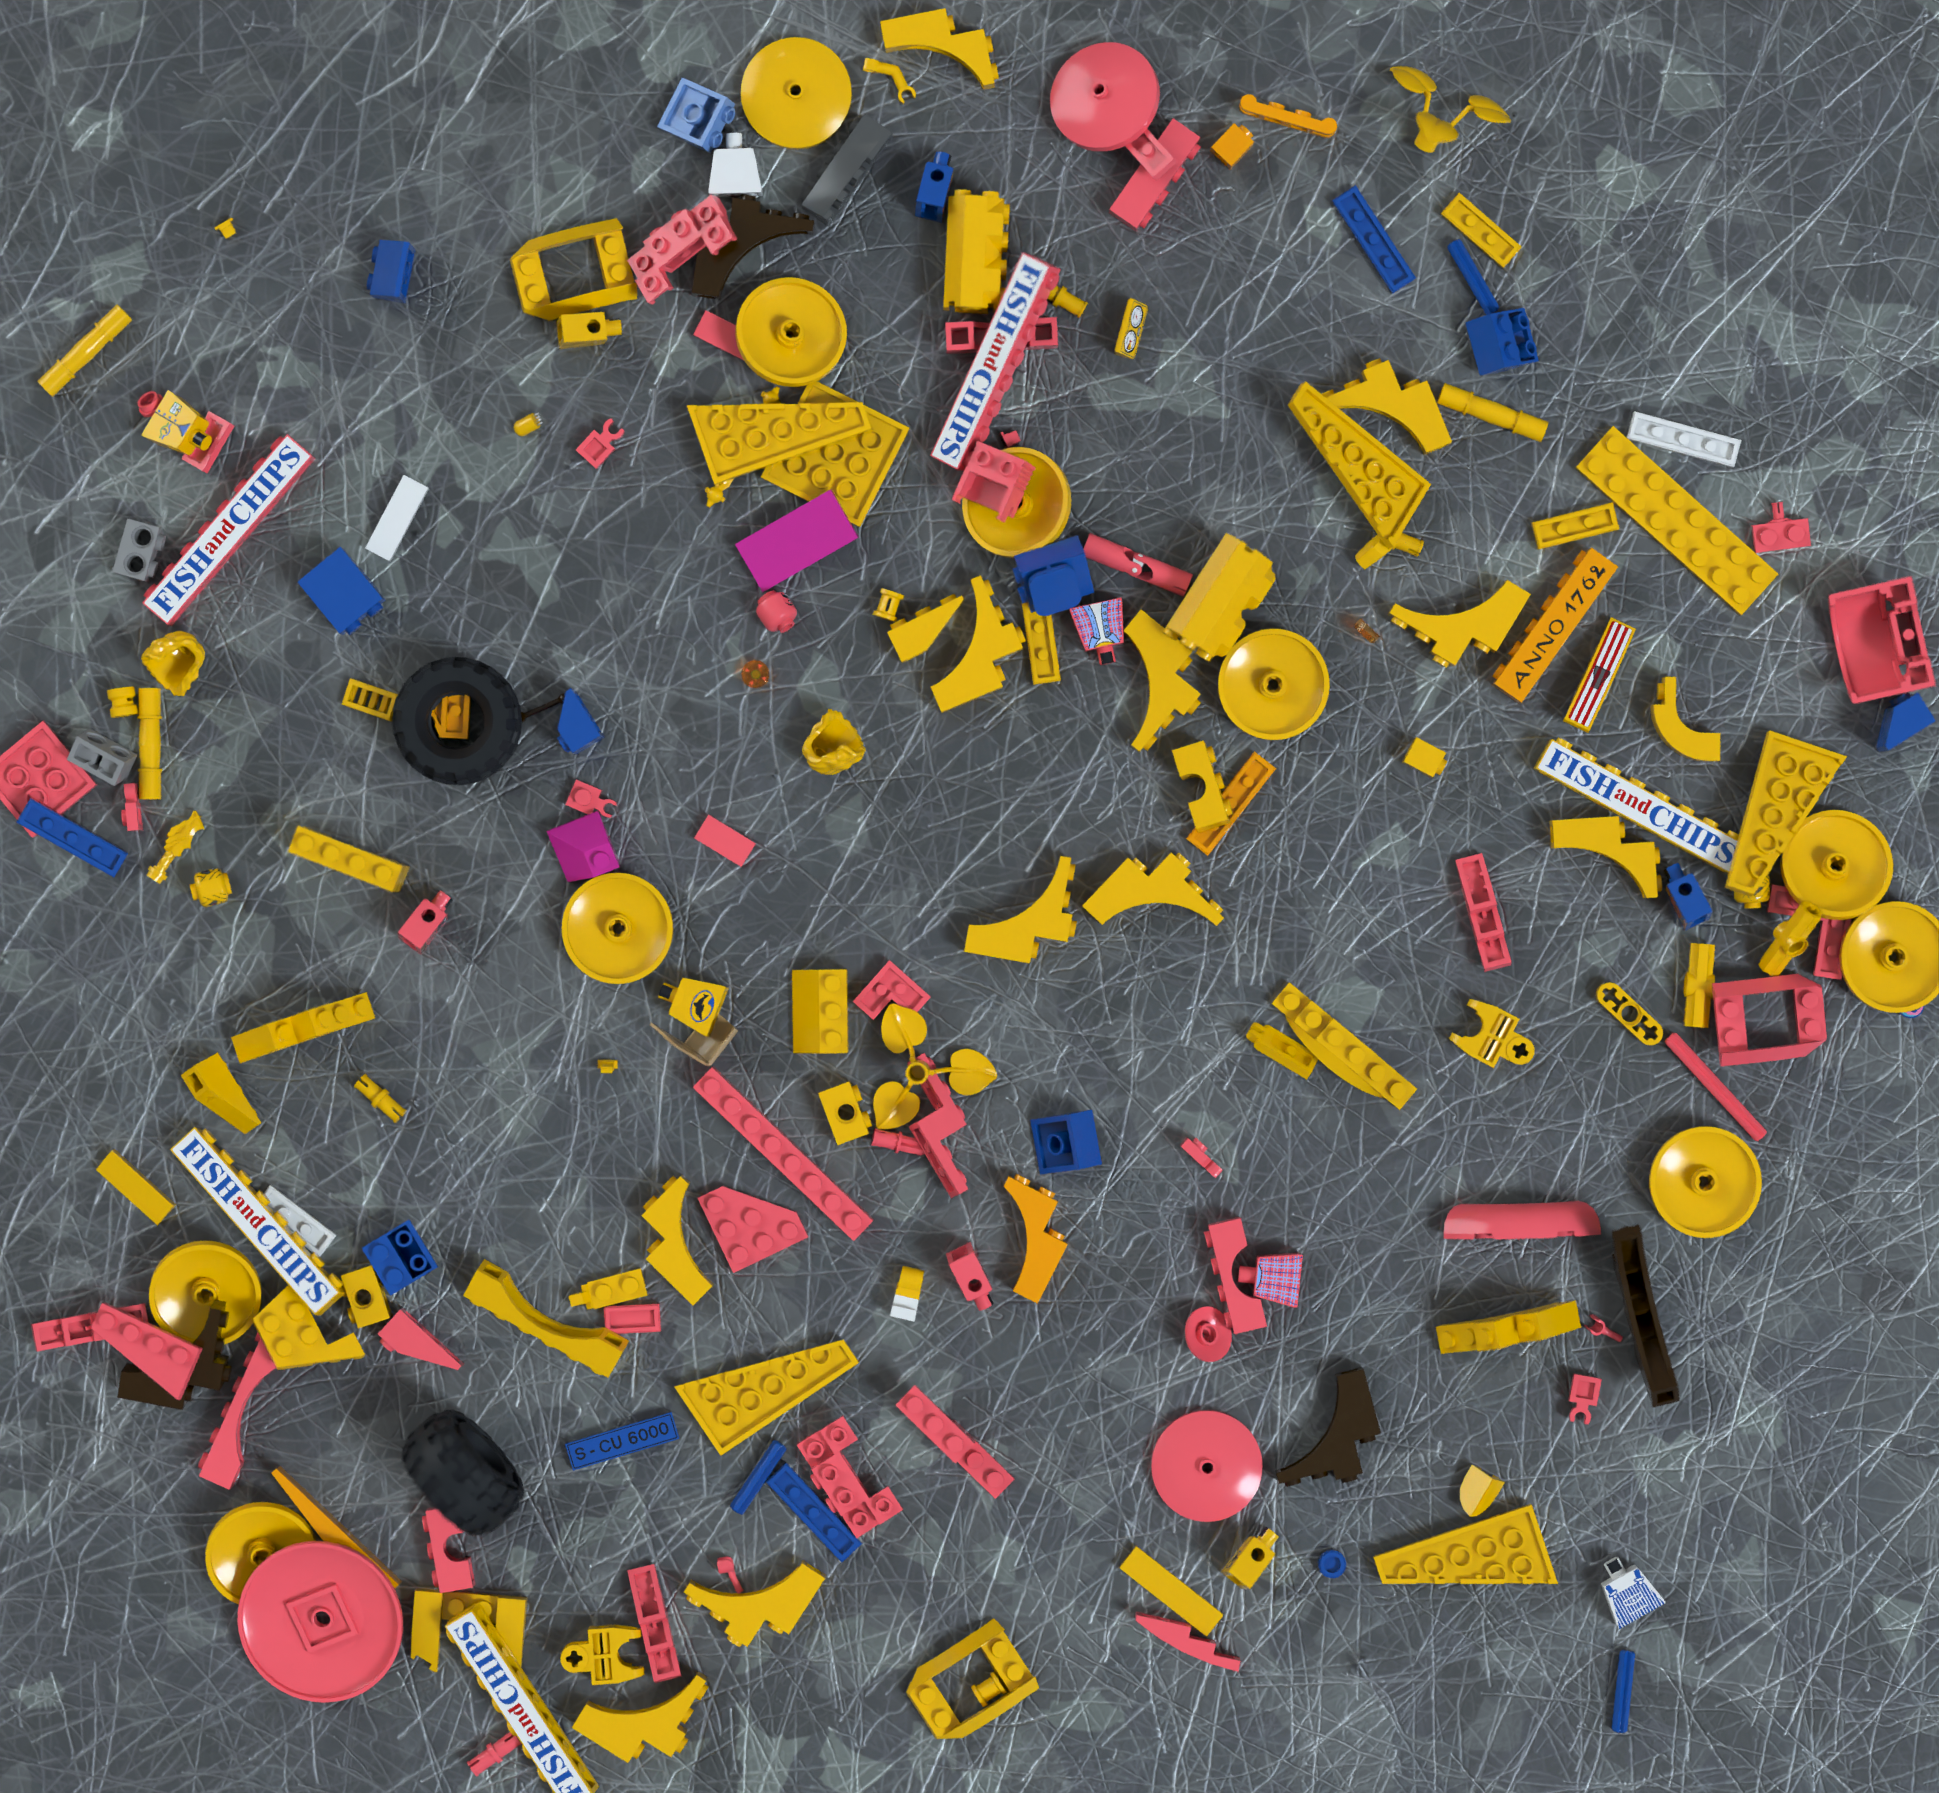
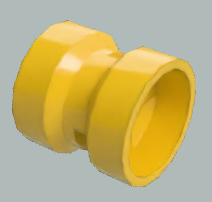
M134 686L107 690L108 699L112 701V707L110 708L111 718L138 715V707L133 701L136 695Z

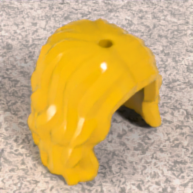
M175 631L168 633L163 638L154 640L150 647L142 654L141 660L142 664L150 671V674L165 689L170 690L174 696H185L186 691L191 688V683L199 676V669L205 659V651L194 635L184 631Z
M828 709V712L822 715L821 721L812 727V731L802 747V753L809 767L824 775H834L842 770L849 769L863 758L866 751L861 736L857 733V729L851 725L849 720L844 719L841 712L833 711L832 709Z

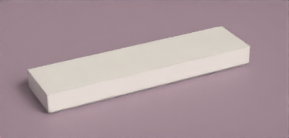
M1635 411L1633 412L1626 437L1635 442L1731 468L1735 466L1741 444L1739 439Z

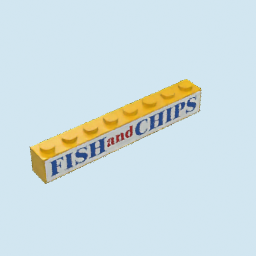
M1559 737L1556 741L1553 739L1548 741L1533 768L1534 770L1723 873L1729 874L1739 834L1730 830L1727 834L1717 829L1719 824L1707 817H1704L1703 820L1693 816L1695 811L1683 804H1679L1678 807L1669 803L1670 797L1657 790H1655L1654 794L1644 789L1646 784L1633 777L1628 781L1619 776L1621 773L1619 769L1609 764H1606L1604 768L1595 763L1597 759L1595 756L1583 750L1581 754L1571 750L1572 744Z
M194 1127L170 1149L172 1153L315 1315L321 1316L345 1294L340 1288L343 1286L341 1280L334 1273L329 1275L323 1268L325 1262L315 1252L311 1254L304 1247L307 1244L305 1239L297 1231L292 1233L286 1226L289 1222L285 1216L279 1211L274 1212L268 1206L271 1202L261 1190L256 1192L250 1185L253 1181L242 1169L238 1171L232 1165L235 1161L225 1149L220 1151L214 1144L217 1140L206 1128L202 1130Z
M479 1602L452 1617L445 1625L449 1640L453 1644H457L462 1652L461 1656L464 1663L468 1667H472L476 1673L478 1684L483 1690H487L492 1698L493 1707L498 1713H502L507 1720L509 1731L513 1736H517L522 1743L524 1754L527 1758L533 1760L542 1781L549 1784L553 1790L552 1793H595L599 1787L598 1783Z

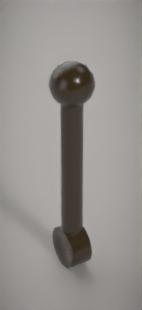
M565 693L560 694L557 699L530 711L521 712L522 723L526 721L527 717L559 703L563 704Z

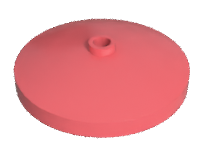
M1114 42L1094 44L1071 56L1057 73L1050 93L1051 113L1059 130L1069 141L1078 147L1098 152L1119 149L1136 140L1153 121L1160 99L1159 81L1148 60L1134 48Z
M1198 1410L1178 1417L1163 1430L1152 1453V1477L1160 1497L1173 1511L1195 1521L1214 1522L1235 1515L1252 1500L1262 1477V1456L1255 1437L1241 1421L1220 1411ZM1211 1463L1213 1465L1212 1471L1208 1473L1203 1471V1464Z

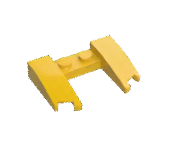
M417 1588L414 1594L411 1658L414 1660L416 1655L431 1664L429 1668L431 1671L438 1672L442 1619L450 1620L455 1615L479 1602L492 1624H496V1630L522 1667L528 1597L460 1591L440 1593L437 1589Z

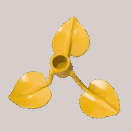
M1396 66L1389 70L1393 72L1395 79L1404 88L1415 93H1423L1425 96L1423 112H1418L1416 115L1420 131L1414 141V144L1422 151L1433 153L1438 143L1455 141L1458 138V132L1454 126L1468 112H1475L1479 118L1489 122L1510 123L1512 121L1500 105L1480 95L1470 96L1468 99L1470 105L1451 123L1440 120L1428 113L1431 92L1436 91L1437 86L1427 74L1407 66Z
M895 1003L890 1004L886 1009L881 1026L883 1042L893 1053H902L908 1048L911 1064L906 1069V1077L909 1082L905 1088L899 1082L890 1081L882 1084L877 1089L873 1099L876 1127L878 1129L900 1127L910 1122L917 1115L920 1108V1099L915 1093L909 1092L913 1084L925 1082L929 1075L951 1072L949 1075L950 1086L961 1095L976 1094L997 1078L996 1069L991 1061L980 1052L972 1049H960L954 1052L950 1059L951 1067L930 1069L925 1061L916 1060L913 1046L919 1045L925 1040L927 1024L924 1018L915 1010Z

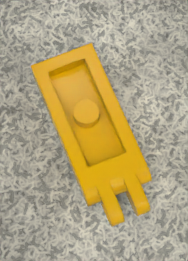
M1254 1022L1246 1034V1038L1254 1043L1256 1050L1306 1080L1318 1061V1058L1308 1048L1270 1025L1262 1026Z

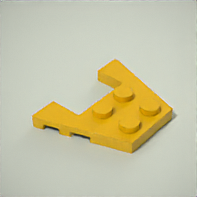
M289 1285L253 1318L252 1322L277 1370L311 1366L316 1363L340 1362V1360L353 1358L355 1360L365 1357V1353L354 1333L328 1345L308 1306Z

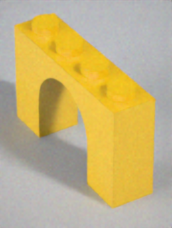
M297 826L288 850L290 853L391 892L401 891L410 868L408 865L333 839L330 835L305 826Z

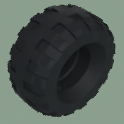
M449 657L424 665L406 680L395 700L392 727L397 747L412 768L421 775L443 784L467 785L482 781L505 766L518 745L522 728V717L514 690L499 672L474 659ZM468 695L482 710L484 716L483 730L478 739L468 746L461 748L447 746L434 733L431 713L442 701V698L446 696Z
M451 1409L444 1410L441 1413H434L407 1437L408 1440L402 1449V1461L405 1463L408 1474L412 1477L414 1484L424 1494L428 1502L459 1530L467 1532V1534L472 1536H481L489 1531L493 1532L519 1508V1502L524 1497V1488L517 1470L492 1438L463 1413Z

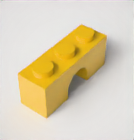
M1203 740L1172 750L1181 779L1186 780L1197 777L1204 780L1206 784L1204 795L1200 799L1188 803L1196 830L1200 833L1231 823L1229 815L1233 814L1232 807L1228 798L1223 799L1220 790L1225 788L1223 778L1220 772L1215 773L1212 764L1217 762L1213 747H1207Z

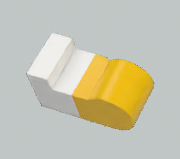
M903 1265L890 1316L915 1321L924 1270Z

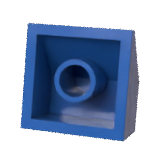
M380 240L379 246H374L372 253V263H375L374 273H369L367 280V290H370V295L373 298L406 304L416 250L410 242Z
M568 689L565 694L557 729L561 735L557 739L565 752L571 751L577 755L603 739L604 735L576 690Z
M1901 693L1889 701L1891 706L1884 711L1876 745L1878 752L1892 749L1936 721L1919 693Z
M1092 1110L1030 1120L1040 1174L1079 1170L1102 1164Z

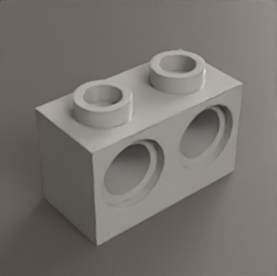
M127 518L112 572L149 583L150 577L154 578L158 569V562L155 561L157 552L162 551L165 544L166 535H163L164 529ZM143 531H149L151 534L150 542L144 546L140 545L138 541L139 534ZM140 557L143 560V568L139 572H133L131 562L134 558Z
M88 729L76 737L67 760L116 786L128 778L137 754L96 731Z

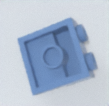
M682 77L657 127L692 146L711 153L712 149L718 148L722 142L723 134L721 132L725 124L731 123L734 119L735 103L726 96Z

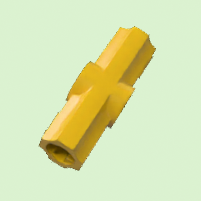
M1802 901L1791 918L1780 923L1774 929L1773 936L1775 940L1761 957L1758 964L1763 972L1768 973L1771 977L1779 976L1792 957L1799 956L1807 949L1808 942L1806 938L1820 921L1823 914L1819 906L1814 905L1810 901Z
M1690 943L1688 972L1685 973L1684 997H1686L1684 1026L1709 1027L1710 1002L1713 999L1712 983H1715V975L1713 974L1715 945Z

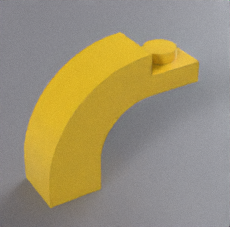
M1663 677L1662 683H1657V700H1661V705L1650 706L1652 721L1661 740L1671 750L1685 758L1705 762L1720 761V733H1700L1686 727L1680 720L1676 710V677Z

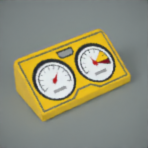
M1132 298L1127 301L1114 350L1115 355L1134 359L1136 356L1148 311L1147 305Z

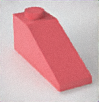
M401 1308L378 1333L382 1338L380 1343L390 1352L395 1350L400 1354L456 1370L464 1365L455 1354L405 1308Z

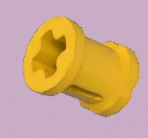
M881 588L880 593L882 595L877 610H874L872 615L896 622L897 617L895 615L900 600L904 599V595ZM891 599L889 609L886 611L888 601Z
M994 1671L990 1673L991 1677L979 1685L973 1684L971 1686L973 1693L983 1707H986L988 1705L987 1702L1000 1693H1007L1006 1688Z

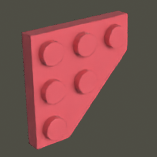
M721 1186L698 1197V1201L733 1273L809 1237L798 1213L788 1208L725 1186Z

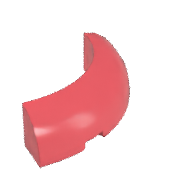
M1581 1201L1525 1204H1459L1450 1210L1444 1223V1239L1556 1238L1557 1236L1601 1235L1600 1221L1595 1210L1587 1203Z

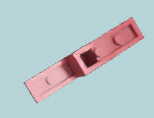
M925 1053L916 1057V1060L925 1061L930 1069H937L933 1060L927 1057ZM937 1074L929 1075L925 1082L920 1085L935 1111L910 1125L909 1128L949 1196L953 1198L968 1190L967 1181L963 1172L956 1169L953 1164L950 1150L945 1145H942L940 1141L967 1124L964 1120V1112L958 1105L954 1104L950 1097L951 1092L948 1085L941 1081Z
M916 1385L895 1404L955 1464L958 1462L995 1499L1015 1479L956 1420L953 1422Z

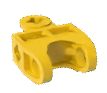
M1469 999L1467 1006L1476 1010L1475 1014L1480 1017L1482 1028L1473 1037H1461L1452 1032L1449 1040L1469 1056L1492 1068L1495 1067L1500 1057L1519 1065L1531 1061L1535 1051L1532 1042L1514 1032L1520 1019L1496 1006ZM1506 1017V1019H1505V1021H1504L1502 1027L1500 1028V1030H1499V1032H1498V1034H1497V1036H1496V1033H1497V1031H1498L1500 1025L1502 1024L1504 1018ZM1494 1040L1493 1044L1491 1045V1047H1490V1049H1489V1051H1488V1053H1487V1055H1486V1057H1485V1059H1484V1056H1485V1054H1486V1052H1487V1050H1488L1490 1044H1491L1492 1041ZM1523 1043V1049L1527 1051L1526 1055H1520L1516 1058V1052L1512 1050L1513 1046H1520Z
M616 1624L589 1626L587 1641H573L564 1647L560 1657L561 1664L566 1671L571 1673L591 1671L592 1685L615 1684L645 1675L644 1666H632V1663L624 1662L619 1656V1648L622 1644L629 1642V1639L642 1637L641 1628ZM600 1633H602L603 1651H602V1649H601V1635H600ZM572 1651H577V1655L582 1656L579 1658L578 1663H573V1659L568 1658L571 1656ZM602 1659H604L605 1677L603 1676Z

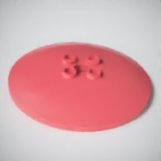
M307 1541L276 1551L254 1570L245 1584L238 1606L237 1622L239 1636L251 1664L271 1685L301 1700L322 1703L337 1702L364 1693L378 1683L388 1672L399 1652L402 1642V1609L392 1583L385 1573L369 1558L350 1547L337 1543ZM326 1612L330 1617V1622L327 1624L320 1623L316 1618V1613Z

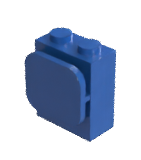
M1078 535L1014 556L1017 567L1012 568L1016 583H1021L1022 586L1017 588L1021 603H1027L1031 613L1036 612L1040 616L1058 613L1078 605L1082 596L1094 593L1086 555Z
M339 547L298 581L299 585L341 635H344L346 632L351 635L362 626L360 621L367 615L373 617L383 609L381 604L385 601V598L342 547Z

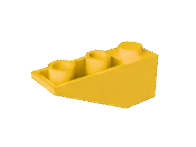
M952 594L940 600L941 606L931 610L930 606L925 607L915 613L917 618L906 622L905 618L890 625L892 630L887 633L902 663L928 651L963 603V596L957 598L955 594Z
M218 1052L181 1074V1077L197 1101L242 1133L246 1134L261 1124L256 1111L251 1107L241 1087L233 1078L227 1064L222 1060Z

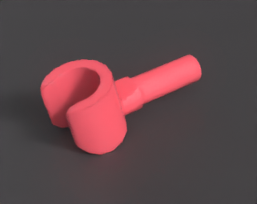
M1589 1315L1595 1320V1324L1592 1327L1584 1324V1327L1593 1335L1603 1334L1618 1342L1622 1341L1623 1336L1608 1329L1605 1323L1596 1315Z
M729 1556L718 1558L719 1574L728 1573L736 1592L741 1593L743 1589L736 1576L733 1559Z

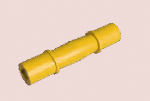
M116 304L98 323L94 324L96 327L80 339L61 360L57 359V362L37 382L52 397L56 395L72 378L76 377L74 374L91 361L109 341H114L113 339L132 321V318Z
M1444 383L1437 404L1461 412L1462 415L1467 413L1487 423L1512 430V434L1516 433L1541 443L1548 427V421L1524 413L1523 410L1518 412L1500 403L1475 396L1472 391L1468 392Z
M138 688L137 719H140V769H137V772H139V799L157 800L161 799V772H163V769H160L161 688Z

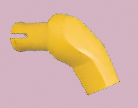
M1402 533L1394 547L1387 549L1377 534L1356 553L1355 559L1365 570L1395 548L1418 557L1424 540Z

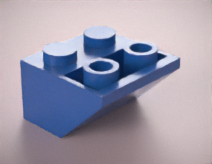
M1525 308L1490 313L1465 322L1480 376L1499 373L1539 361Z
M410 1219L362 1248L390 1296L438 1267Z

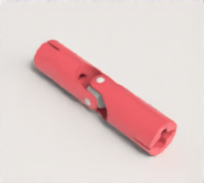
M1092 533L1089 534L1084 546L1086 558L1115 570L1126 572L1135 578L1184 597L1193 576L1189 572L1144 554L1133 552L1125 546ZM1147 564L1152 572H1142V566Z

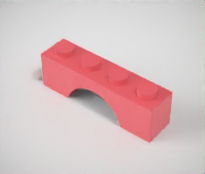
M1057 317L1038 318L1035 325V334L1027 342L1024 350L1058 349ZM975 321L945 323L947 354L977 353L990 323Z
M1236 1217L1207 1224L1209 1231L1204 1232L1207 1248L1213 1247L1215 1258L1210 1260L1214 1275L1219 1274L1222 1285L1217 1286L1220 1301H1226L1228 1312L1223 1313L1227 1329L1233 1328L1234 1334L1267 1327L1261 1299L1240 1291L1232 1278L1233 1261L1236 1255L1247 1246L1241 1218Z

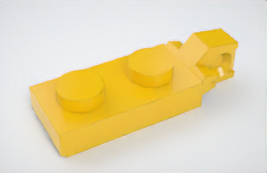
M639 1268L589 1281L587 1284L581 1285L582 1292L569 1295L568 1297L571 1307L586 1304L588 1310L648 1295L642 1269Z

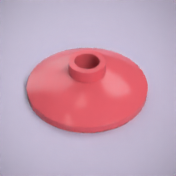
M1209 1306L1198 1308L1190 1314L1185 1325L1186 1343L1192 1354L1204 1362H1215L1222 1359L1229 1351L1232 1341L1231 1328L1227 1329L1224 1314L1218 1309Z

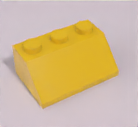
M848 969L792 970L793 1053H848Z

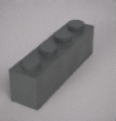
M866 114L861 119L857 117L848 129L851 133L845 142L840 140L832 152L835 155L834 159L830 164L824 163L816 175L819 178L818 182L814 187L809 185L800 198L804 201L801 204L802 209L829 228L893 137L891 131Z

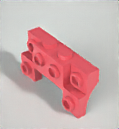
M711 194L692 210H680L673 214L671 220L664 226L654 229L650 233V237L643 241L645 246L627 261L637 277L635 282L648 303L653 305L657 297L666 290L671 291L673 289L666 272L672 273L706 246L711 254L717 255L719 249L731 240L735 241L737 237L729 224L727 211L719 197Z
M841 1416L797 1443V1447L812 1468L811 1470L814 1474L810 1477L818 1490L823 1488L828 1495L825 1501L833 1513L838 1511L855 1537L858 1538L901 1512L903 1507L899 1504L889 1486H886L872 1496L869 1495L841 1451L858 1440L845 1417Z

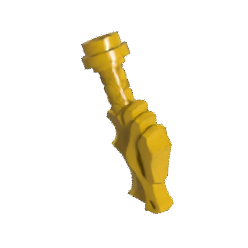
M196 810L192 812L188 820L186 819L180 824L171 827L170 832L167 834L168 839L165 840L166 845L163 847L165 853L157 863V866H149L147 876L157 883L161 884L163 880L167 879L165 871L173 859L181 857L184 849H191V841L194 834L201 829L205 830L200 819L202 816Z

